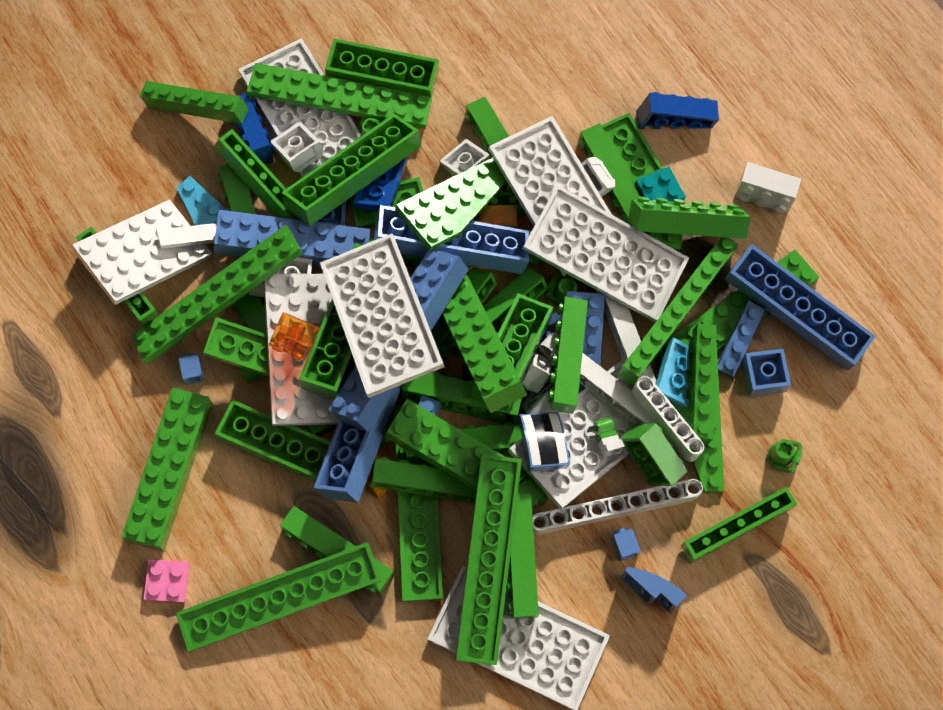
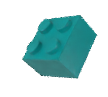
M670 166L636 179L635 187L641 197H647L649 200L664 198L672 202L675 199L685 201L686 196Z

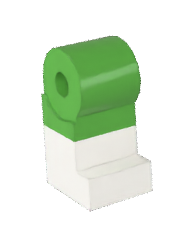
M606 418L595 421L593 423L594 432L603 457L606 458L620 454L625 446L622 439L620 440L612 419Z

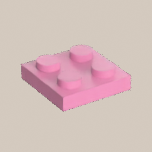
M148 560L143 600L185 603L190 563Z

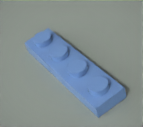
M751 301L745 303L718 361V371L731 378L735 376L764 314V308Z

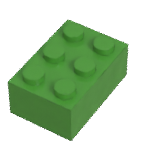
M656 423L635 424L619 438L620 440L622 439L626 450L650 485L673 486L688 471L684 466V461L673 450V445L665 438L662 428Z

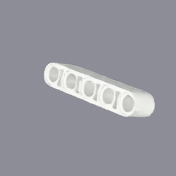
M647 376L640 377L632 388V395L654 423L662 428L663 434L686 461H695L704 450L703 442L653 380ZM677 432H680L683 437L679 436ZM689 447L693 448L696 452H692Z

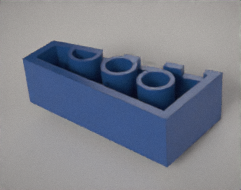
M653 92L648 94L637 109L639 129H645V126H653V129H661V126H671L672 129H679L688 125V129L713 128L719 121L718 101L710 100L709 98L699 99L692 96L682 97L675 94L666 95Z
M247 93L239 95L249 108L243 124L236 123L241 139L264 164L274 162L272 155L275 154L273 145L268 142L269 136L266 128L263 129L261 125L263 124L261 115L255 111L257 106L254 98L250 99Z

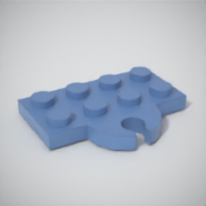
M566 291V297L588 300L583 354L600 366L605 294ZM557 312L552 314L549 325L556 324L557 320H560V315ZM545 332V336L547 337L551 332Z

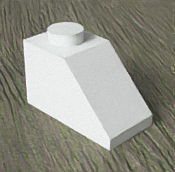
M536 352L522 380L523 387L528 391L538 393L550 375L552 361Z

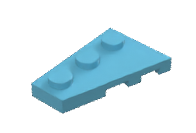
M191 176L176 187L195 226L217 223L218 211H228Z
M673 337L668 341L656 385L667 399L687 407L689 406V399H686V389H689V382L686 381V370L689 369V345Z

